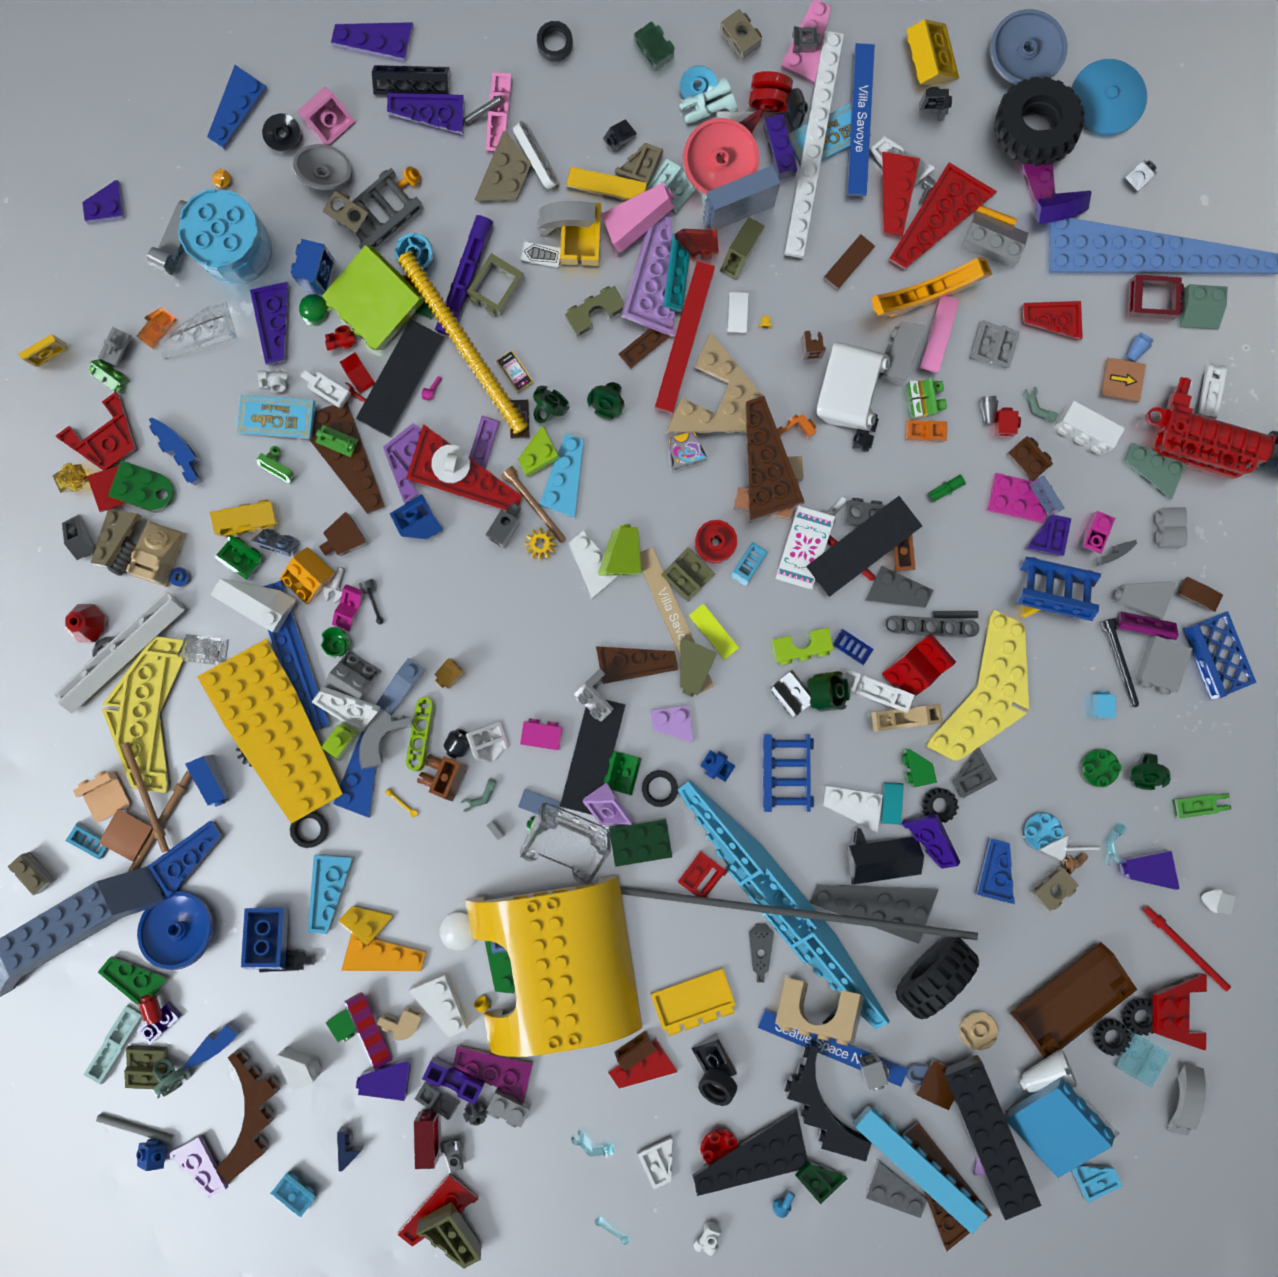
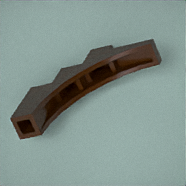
M239 1049L227 1058L235 1068L242 1085L244 1119L235 1146L228 1156L216 1167L227 1183L232 1181L268 1150L266 1140L262 1136L259 1137L258 1133L274 1120L271 1109L263 1104L280 1090L276 1078L269 1074L261 1078L258 1068L252 1066L248 1061V1056Z

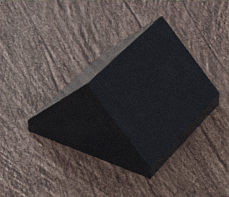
M718 1034L691 1048L704 1073L709 1069H718L729 1076L737 1074L736 1067Z

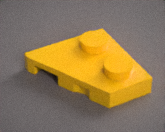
M351 906L338 921L368 947L390 923L393 917L388 914Z

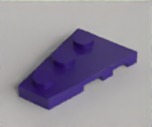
M938 814L903 820L901 824L904 828H909L914 834L913 838L925 846L928 855L941 869L959 866L960 859Z

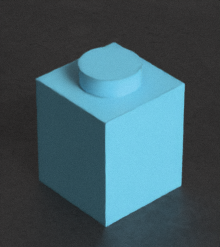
M1098 691V694H1091V717L1116 718V695H1110V691Z

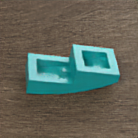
M884 782L881 813L882 824L901 825L903 783Z

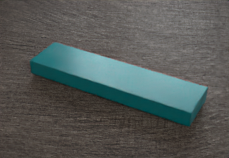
M674 233L671 241L663 307L681 312L683 311L692 238Z

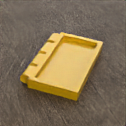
M723 967L650 993L663 1031L667 1030L669 1036L682 1032L680 1027L682 1024L685 1030L700 1026L699 1018H702L704 1024L717 1020L716 1012L720 1011L722 1017L735 1013L732 1006L736 1004Z

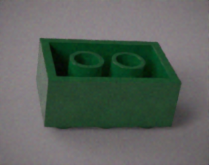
M666 817L634 822L632 825L609 827L615 867L672 858Z

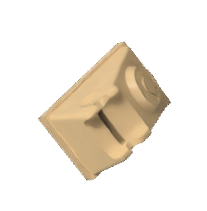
M148 521L132 552V560L128 564L126 571L131 576L168 587L170 581L169 574L175 567L179 555L178 551L182 547L186 533Z

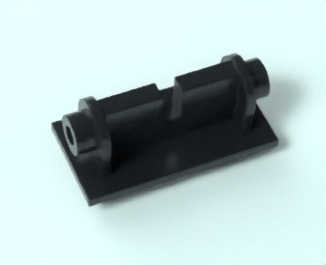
M875 414L876 419L874 425H872L871 432H876L877 424L879 421V419L877 418L878 414ZM857 429L853 437L852 449H861L862 451L869 452V449L872 448L874 435L869 434L868 430Z

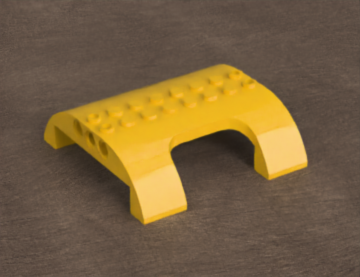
M619 875L600 878L599 883L491 900H486L485 896L466 899L471 937L475 940L498 943L508 952L511 960L517 998L515 1009L504 1015L503 1010L484 1013L491 1053L508 1057H526L583 1049L620 1040L642 1028Z

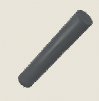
M498 95L463 118L464 122L469 124L504 102L501 95Z
M932 611V618H978L979 615L978 611Z

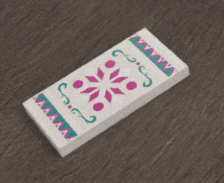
M798 505L775 579L812 590L815 578L806 566L824 553L835 516Z

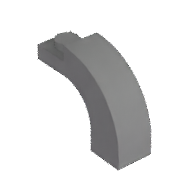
M561 201L541 207L537 221L540 235L547 236L553 229L562 226L589 228L595 223V203Z
M389 714L377 719L368 727L359 747L361 770L381 766L379 754L381 738L389 732L411 727V717L406 718L403 715L395 717L394 721H391Z
M1185 1064L1178 1075L1180 1088L1179 1102L1176 1112L1168 1124L1169 1132L1188 1135L1191 1129H1197L1201 1120L1205 1103L1206 1081L1204 1068Z

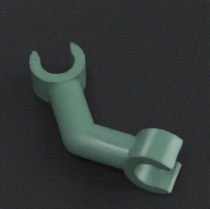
M1035 386L1033 388L1034 395H1029L1027 389H1025L1024 395L1029 399L1032 412L1044 417L1048 421L1055 422L1058 417L1057 412L1047 411L1039 407L1036 397L1038 393Z
M491 778L488 779L482 797L473 800H462L461 803L468 802L470 804V807L463 811L468 812L473 807L487 804L497 781Z

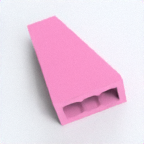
M661 183L601 214L612 244L619 253L623 252L674 208L672 200L675 198L670 188L666 189L665 185Z

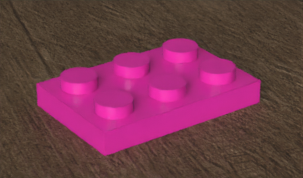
M995 473L987 511L1038 523H1044L1046 516L1045 509L1029 486V483L1032 481Z

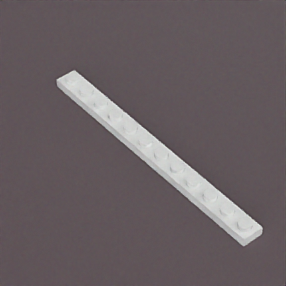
M825 31L784 254L787 256L804 257L844 35L841 33Z

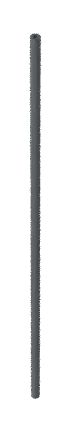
M620 886L621 894L978 940V932Z

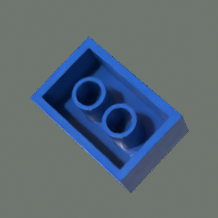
M301 239L295 251L297 256L296 262L291 266L292 277L304 291L323 295L328 289L335 259L324 244Z
M284 908L244 909L241 968L246 970H285L289 911Z

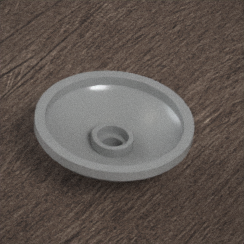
M313 144L300 149L296 153L293 160V170L297 178L311 188L334 190L340 188L349 180L351 164L346 155L340 150L328 145Z

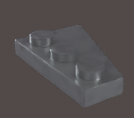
M877 1160L865 1198L921 1218L927 1202L926 1197Z

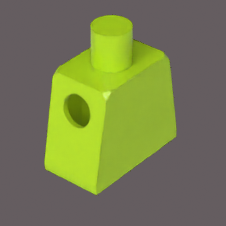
M342 722L335 727L321 748L340 761L360 732Z

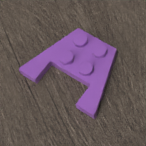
M413 423L383 446L405 504L418 494V491L410 481L406 480L422 430Z

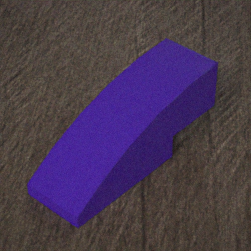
M1089 190L1053 194V198L1037 199L1034 217L1038 224H1044L1079 215L1089 209L1092 192Z

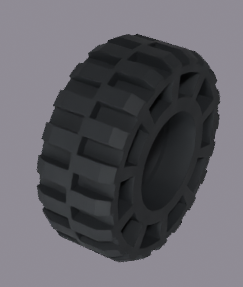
M1050 77L1024 79L1018 82L1017 86L1013 85L1001 99L994 122L996 140L998 143H1001V149L1005 153L1010 154L1009 157L1021 161L1022 164H1033V166L1054 164L1056 160L1061 161L1066 157V154H1070L1078 142L1085 123L1083 117L1085 114L1084 107L1080 105L1081 100L1078 95L1074 94V90L1069 86H1065L1060 80L1055 81ZM1033 112L1045 114L1052 119L1055 128L1048 131L1032 129L1025 123L1023 116Z
M947 937L933 945L932 948L928 949L902 977L895 991L897 1000L915 1018L927 1019L937 1014V1012L952 1002L972 980L979 967L978 955L961 938Z

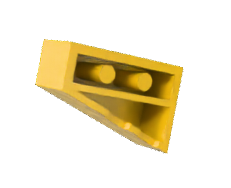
M268 499L257 501V504H242L238 507L210 512L214 535L222 538L280 526L275 503Z

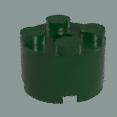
M842 672L818 673L813 678H809L808 687L810 689V706L812 709L825 712L843 710L847 707L845 703L850 700V685L848 680L842 677L844 675Z

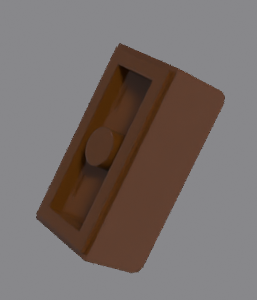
M644 1031L614 1053L622 1069L627 1071L656 1051V1047L647 1031Z

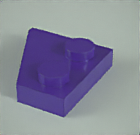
M118 180L113 181L82 202L84 220L87 223L125 218L121 185Z
M1051 515L1027 545L1026 549L1064 556L1071 518Z

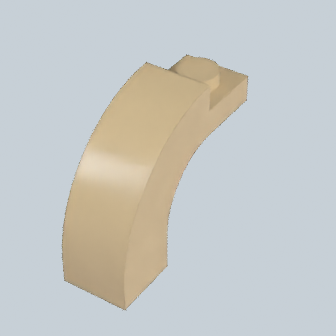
M941 704L910 707L908 713L897 709L871 713L874 732L943 723Z

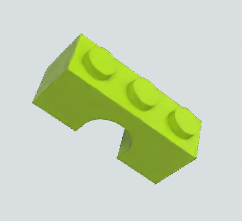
M829 627L808 632L810 641L804 649L797 648L793 644L791 636L771 640L776 663L781 662V665L792 663V659L795 658L804 661L811 659L810 655L818 654V657L830 655L829 651L834 650Z

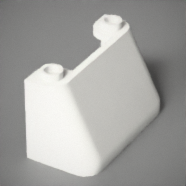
M835 342L832 347L817 405V415L828 424L870 431L876 419L870 407L879 373H884L890 366L889 356L873 350Z

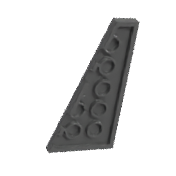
M816 884L810 903L840 915L926 926L938 889ZM877 928L919 944L923 934Z

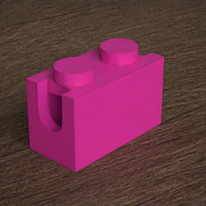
M529 718L528 722H523L520 744L559 750L563 727H559L557 722L548 721L546 725L540 724L538 719Z

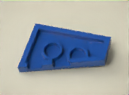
M989 838L976 891L977 895L1015 904L1010 843Z

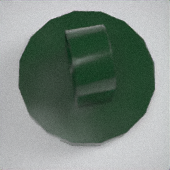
M610 382L605 386H595L591 389L587 397V403L589 407L592 405L596 415L608 420L620 417L625 408L624 400L621 397L622 388L620 384Z
M538 386L533 393L534 401L537 403L533 416L538 423L548 422L554 415L564 416L570 406H567L568 400L555 389L552 392L546 390L548 386ZM541 409L545 410L546 412L545 419L541 418L540 416Z
M1145 753L1142 764L1135 766L1130 772V781H1133L1137 788L1143 790H1155V786L1160 785L1164 788L1171 780L1169 769L1164 765L1158 764L1157 755Z

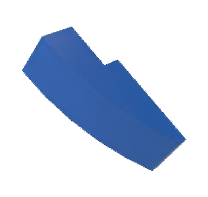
M229 1022L218 1035L211 1032L183 1067L188 1069L214 1057L234 1041L242 1030L232 1022Z

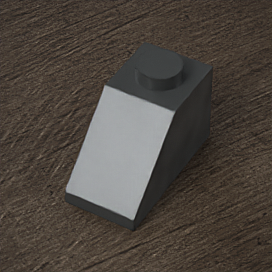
M79 514L62 523L64 545L76 560L87 557L94 552L93 541Z

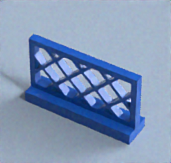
M1228 611L1183 628L1211 700L1223 698L1230 693L1257 683ZM1223 617L1226 622L1224 630L1217 627L1219 619ZM1206 625L1211 627L1208 636L1202 633L1200 626ZM1215 630L1223 633L1220 642L1212 639ZM1227 636L1232 637V647L1224 644ZM1210 642L1218 645L1215 654L1211 653L1208 648ZM1222 648L1230 651L1227 660L1219 657ZM1234 653L1240 657L1239 665L1231 662ZM1218 660L1225 663L1222 672L1216 668ZM1229 665L1237 669L1234 678L1227 675ZM1241 671L1246 673L1249 681L1244 683L1238 680ZM1225 678L1233 681L1228 690H1225L1223 685Z

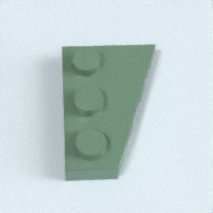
M1133 442L1130 443L1124 458L1126 464L1150 481L1151 485L1165 494L1164 496L1169 500L1173 498L1186 463L1161 456V453Z

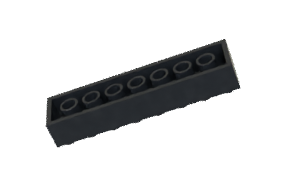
M975 1055L942 1069L993 1196L1005 1221L1042 1206L982 1060L978 1055Z

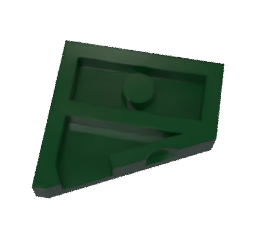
M810 1161L795 1174L820 1204L848 1179L843 1173Z

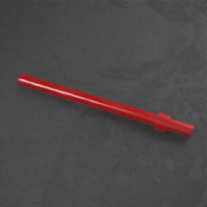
M1148 905L1143 908V911L1152 919V923L1157 928H1161L1224 991L1230 990L1231 986L1166 923V919L1163 916L1158 915Z

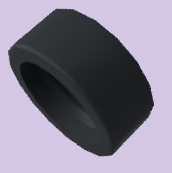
M550 21L540 27L537 33V46L540 54L550 61H560L570 54L573 48V37L566 24L560 21ZM552 31H559L564 34L566 44L561 50L551 51L545 47L544 37Z
M656 770L651 772L642 783L643 797L649 804L655 807H664L671 804L678 794L676 779L667 771ZM663 777L670 782L671 793L666 799L656 800L650 795L648 790L649 784L654 778Z
M313 811L296 822L291 823L289 830L294 843L303 848H312L325 840L329 829L324 816ZM306 818L315 819L320 825L319 836L311 841L304 840L298 833L300 822Z
M709 1069L702 1076L698 1089L709 1102L719 1106H726L733 1100L737 1092V1085L727 1073L718 1069Z

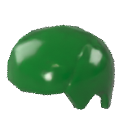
M308 294L302 298L299 304V313L305 323L319 325L326 320L328 306L323 297L318 294Z
M329 627L322 633L323 641L321 647L326 655L333 658L342 657L349 650L350 638L344 630L338 627Z

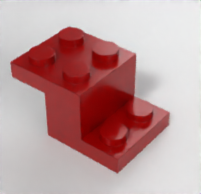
M930 633L908 649L894 664L885 669L882 675L894 688L917 696L931 686L956 661Z

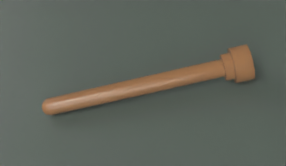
M513 466L506 469L501 474L503 479L509 483L512 482L559 542H565L566 537L517 478V470Z

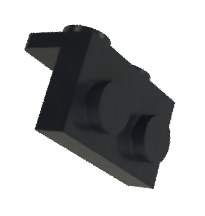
M929 87L925 90L919 102V110H938V120L943 121L945 115L948 114L949 108L952 106V96H949V89Z

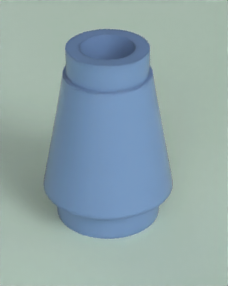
M1140 332L1138 336H1135L1126 357L1136 362L1152 346L1153 339Z

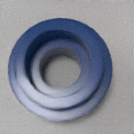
M174 568L169 574V580L174 586L181 587L187 584L189 574L183 568ZM180 573L181 579L176 580V575Z

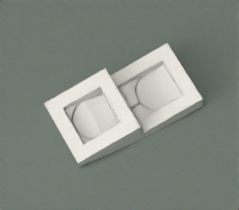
M729 291L727 331L747 333L748 292Z

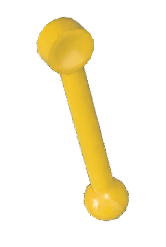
M387 789L385 791L387 796H391L406 810H408L410 812L411 817H416L418 815V811L412 810L408 805H406L401 799H399L395 794H393L392 789Z

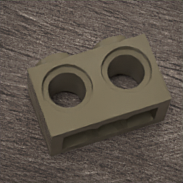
M341 190L339 193L334 191L323 209V213L356 234L368 215L367 207L359 202L354 204L349 200L350 196ZM336 200H340L344 204V208L340 211L333 208V202ZM357 211L361 216L360 220L352 221L349 217L350 213Z

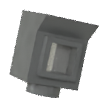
M794 26L792 38H794L792 53H814L817 45H820V33H817V28H799Z

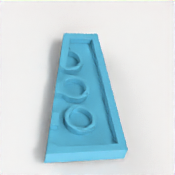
M565 433L558 452L560 458L553 465L539 503L543 507L573 518L576 515L583 439Z
M314 855L308 933L327 934L329 932L354 857Z

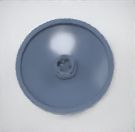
M1034 9L1019 10L1005 17L995 29L990 43L991 60L997 72L1005 80L1015 85H1018V82L1024 79L1030 80L1032 77H1050L1052 79L1065 62L1068 48L1067 38L1061 25L1049 14Z

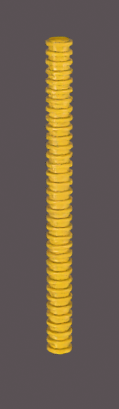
M408 251L402 254L397 260L398 263L402 264L401 267L405 268V273H408V277L412 278L411 282L415 283V288H418V292L422 293V298L426 299L425 303L429 304L428 307L430 309L432 308V313L436 314V319L439 318L438 322L443 324L442 328L446 329V334L449 333V338L453 339L452 343L456 344V349H459V353L463 354L462 357L466 359V363L470 364L469 368L473 369V374H476V378L480 379L479 383L483 384V389H486V393L490 394L489 398L494 400V404H497L496 408L500 409V414H503V418L507 419L506 423L511 425L510 429L514 430V434L527 428L528 423L524 422V417L521 418V413L517 412L518 408H515V404L511 403V398H508L507 392H504L505 389L500 387L501 383L497 382V377L494 378V373L490 372L491 368L487 367V362L484 363V358L480 357L481 353L477 352V347L474 348V343L470 342V337L467 338V333L463 332L464 328L460 327L461 324L457 322L456 317H453L454 313L450 312V307H447V303L443 302L444 298L439 296V292H436L437 288L433 287V282H430V278L426 277L427 273L422 271L423 267L419 266V261L416 262V257L412 256L413 252Z

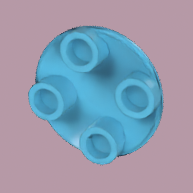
M1049 813L1033 815L1028 819L1024 828V836L1027 843L1036 850L1062 838L1064 835L1060 821Z

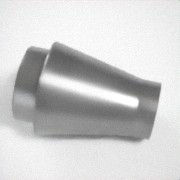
M997 396L981 397V402L979 403L984 417V424L996 423L999 401Z

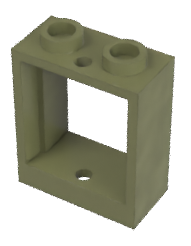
M491 253L467 290L470 297L469 300L476 305L481 303L486 306L485 310L493 315L497 313L501 316L525 278L524 273ZM491 266L513 279L498 305L476 292Z

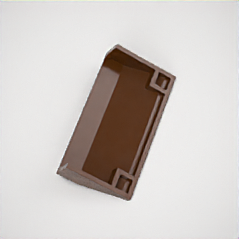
M1100 942L1010 1014L1045 1059L1055 1051L1067 1046L1137 991V988L1114 953Z

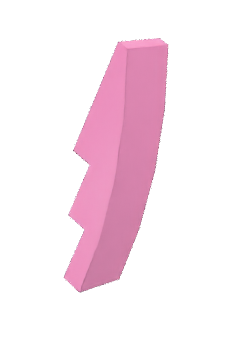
M492 72L490 101L501 95L504 102L488 111L486 151H495L503 131L507 132L512 81V74Z
M949 296L939 299L920 368L935 373L939 372L959 299Z

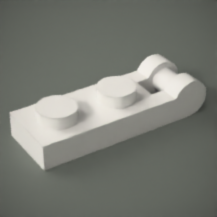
M1207 363L1204 370L1205 376L1197 414L1216 419L1219 415L1227 367H1216L1214 364ZM1213 374H1217L1218 379L1212 378Z

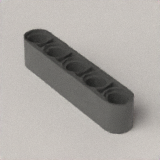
M889 616L885 618L882 624L884 631L890 634L927 636L931 633L933 636L959 638L974 637L979 633L980 629L978 623L974 620L912 616ZM890 619L895 620L897 623L895 630H891L888 627ZM910 620L916 624L914 631H910L907 627V623ZM929 621L935 625L933 632H929L926 628ZM947 623L953 624L954 631L952 633L946 631ZM967 624H970L973 627V632L971 634H968L965 631V626Z

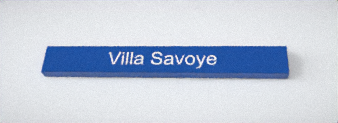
M855 44L847 195L851 196L867 195L875 44Z

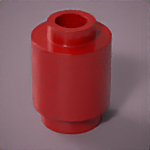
M147 994L141 997V1001L137 1004L143 1021H146L147 1025L161 1021L163 1013L157 996Z

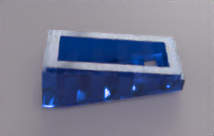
M844 629L839 631L832 642L834 648L862 665L866 663L874 650ZM844 636L847 637L843 646L839 645ZM852 640L854 643L852 644V646L850 647V649H849V651H848V650L846 649V647H847V645L849 644V642ZM858 644L860 647L854 655L852 652ZM863 648H865L866 652L860 659L858 656L860 655Z

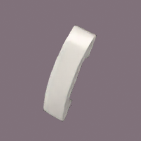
M843 668L842 673L844 675L842 677L848 680L851 692L905 713L909 712L915 698L914 694Z

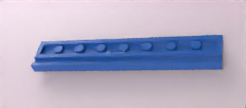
M282 581L263 586L286 593ZM291 609L279 632L274 633L269 630L268 632L276 656L294 686L313 730L316 731L331 726L327 712L312 703L319 689Z

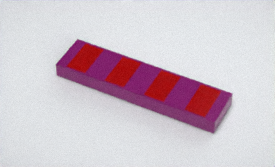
M362 992L345 1000L344 1003L372 1067L376 1070L391 1061L392 1058L367 1000Z

